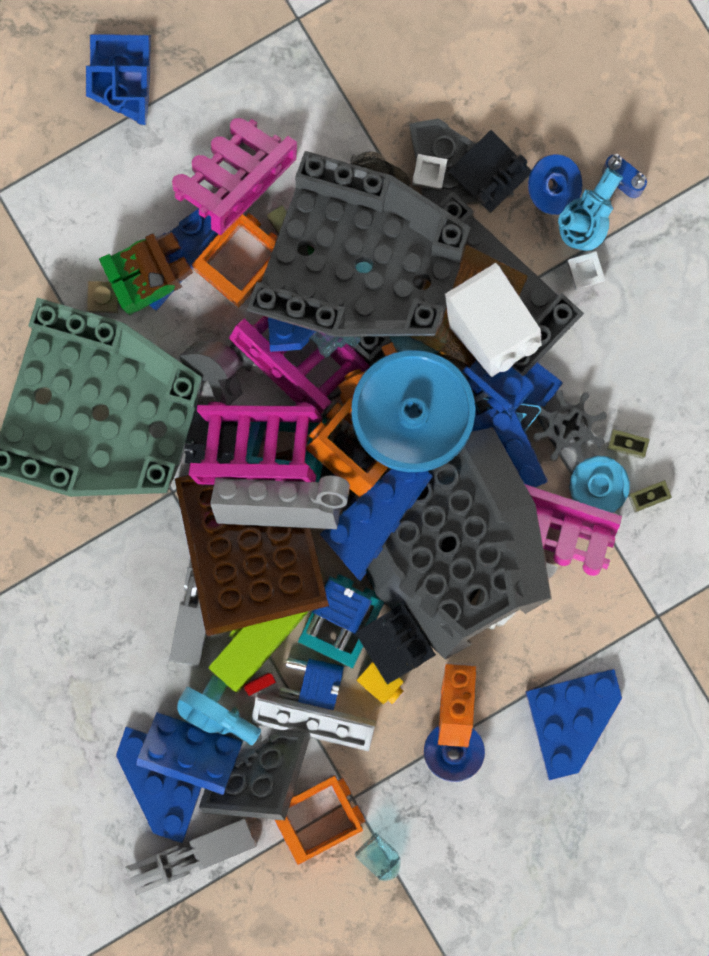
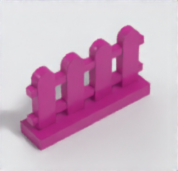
M235 118L230 122V133L233 136L230 140L221 136L212 139L211 152L214 156L211 159L204 155H197L192 159V171L195 174L191 178L185 174H178L173 177L172 188L176 192L175 198L180 202L184 198L199 208V215L204 218L210 215L211 229L222 235L297 160V141L287 136L281 142V138L276 134L271 138L259 130L257 122L253 119L247 122L242 118ZM243 142L257 153L252 156L238 147V145ZM224 161L238 170V172L233 175L219 166V164ZM205 180L219 190L213 194L200 185V183Z
M525 484L536 504L543 549L554 552L553 559L555 563L560 566H568L572 559L582 561L583 571L591 576L598 575L602 568L607 570L610 559L605 558L607 547L613 548L622 516ZM549 527L560 531L557 542L546 538ZM578 537L589 540L587 551L576 548Z

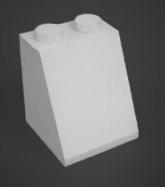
M494 263L445 294L450 329L491 377L499 372L507 371L516 361L524 356L534 354L542 346L539 326L497 263Z

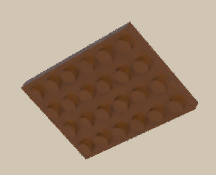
M292 450L276 453L275 459L292 461ZM189 475L174 478L207 637L329 606L310 528L218 524L210 504L214 485L197 484Z

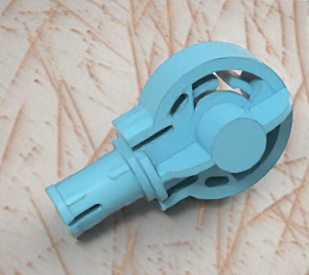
M606 168L593 191L585 189L581 198L573 200L565 207L558 218L561 238L566 245L571 248L589 251L597 248L604 241L609 230L608 216L613 210L610 198L623 179L622 175H619L618 172L610 168Z
M212 675L202 694L190 687L185 688L177 704L178 713L183 719L208 733L219 732L224 735L230 732L246 741L249 745H253L256 742L261 729L239 717L238 708L234 707L230 712L218 704L219 699L228 687L220 678Z

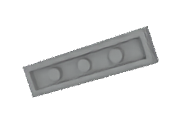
M259 692L256 696L251 719L252 724L282 731L305 732L311 738L364 751H369L376 724L375 720Z

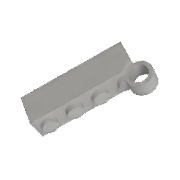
M325 476L319 482L215 478L210 504L218 524L337 529L340 508L347 504L350 484L347 480L338 476Z

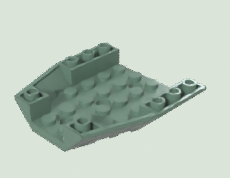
M37 298L28 325L32 331L0 431V476L69 497L168 493L179 468L185 441L187 440L197 408L202 377L123 322ZM42 388H48L52 393L51 400L46 404H39L36 401V393ZM98 405H105L109 409V416L104 421H97L93 417V410ZM155 422H163L167 427L165 435L161 438H154L150 434V427Z

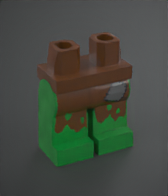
M172 232L158 238L152 233L146 236V239L139 240L112 256L107 254L99 258L122 309L129 316L163 298L173 290L176 291L182 288L180 281L193 273L184 256L172 263L170 262L168 255L181 249L176 236Z

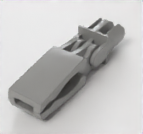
M190 558L184 584V591H187L186 599L180 602L169 660L170 662L200 667L207 634L199 600L198 604H196L197 588L194 574H192L193 568Z
M247 818L189 840L190 845L181 849L177 845L126 866L125 868L128 873L153 862L157 863V867L131 877L132 884L161 873L162 878L134 890L136 896L190 874V869L199 866V869L202 870L257 847ZM194 854L195 857L185 861L184 857ZM161 856H164L166 865H163L160 858ZM165 869H169L172 877L168 878Z

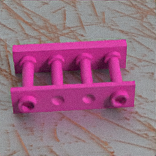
M263 316L254 325L244 318L235 326L229 337L296 404H312L322 416L332 403L327 396L345 380L344 376L357 369H361L364 372L370 367L365 359L340 337H334L317 331L311 338L319 347L296 367L284 357L287 351L270 352V342L262 336V333L269 328L268 317ZM329 355L341 367L319 388L315 387L306 378V375Z
M209 402L208 405H197V412L205 421H209L205 458L201 460V463H190L189 476L197 484L214 485L215 478L316 482V474L309 465L304 463L309 422L320 423L323 419L322 415L312 404L297 403L295 406H231L221 402ZM221 421L238 422L234 459L230 461V464H219L216 461ZM250 422H267L263 461H260L259 464H248L246 462ZM280 422H297L293 458L289 465H278L275 462Z

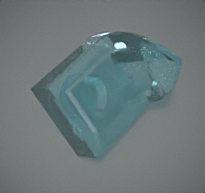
M377 832L355 852L356 858L379 880L389 881L398 875L401 867L399 853Z

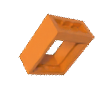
M250 213L242 214L222 235L218 234L192 264L193 270L238 308L253 293L256 282L261 283L269 259L241 291L209 263L241 227L270 252L273 251L278 236L272 232L267 235L259 228L262 224Z
M350 397L343 405L337 402L326 414L330 420L325 425L320 422L309 434L313 440L308 444L306 450L335 476L347 480L350 484V489L361 497L375 485L388 467L374 460L370 467L364 471L327 438L343 418L353 426V399Z
M445 664L441 685L438 745L469 746L474 718L476 666Z
M333 775L293 796L289 808L332 786L352 824L351 827L305 850L288 815L285 821L275 820L297 865L363 831L361 824L366 822L358 805L352 808L347 796L351 795V791L344 778L338 780L336 775Z

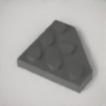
M439 118L410 123L409 129L415 161H417L418 154L447 159L442 190L438 191L420 187L422 196L439 205L453 191L467 205L479 203L448 172L476 143L448 127L449 125ZM512 192L507 198L513 197L514 193Z
M279 730L268 737L270 740L268 743L256 751L251 749L236 760L224 795L208 789L204 790L199 805L201 811L209 814L285 821L310 740L309 736L305 732Z

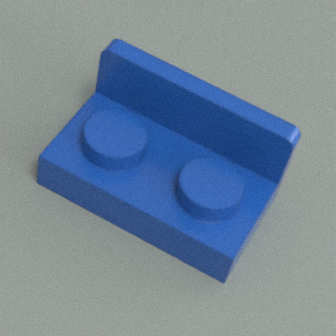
M476 360L470 368L466 366L462 371L471 389L477 394L482 390L490 397L487 400L488 404L499 413L505 410L509 415H512L535 389L534 385L513 367L491 377Z

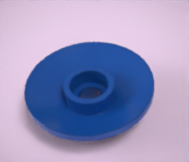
M559 154L545 156L534 165L530 172L528 180L529 195L535 206L544 213L551 215L561 214L565 207L573 200L580 198L583 182L580 170L566 156ZM549 180H552L553 187L551 190L548 186Z
M439 726L433 729L424 745L425 762L431 772L437 777L450 782H460L474 776L481 768L485 757V747L480 735L472 728L468 747L438 745ZM453 750L457 751L459 757L451 759L448 753Z

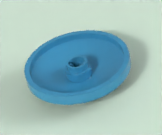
M401 351L388 355L374 363L359 380L352 400V423L362 447L379 463L403 472H425L436 469L451 461L468 442L475 420V400L471 387L464 375L448 360L425 351Z

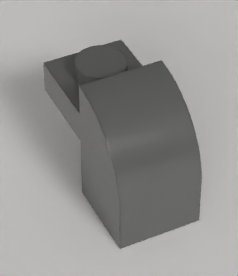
M218 341L195 342L179 355L183 365L201 376L202 381H209L216 402L230 405L243 394L240 381L236 375V371L243 364L238 355L227 345Z

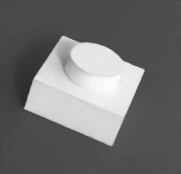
M418 154L412 186L441 191L447 159Z
M596 251L567 260L575 290L605 281Z

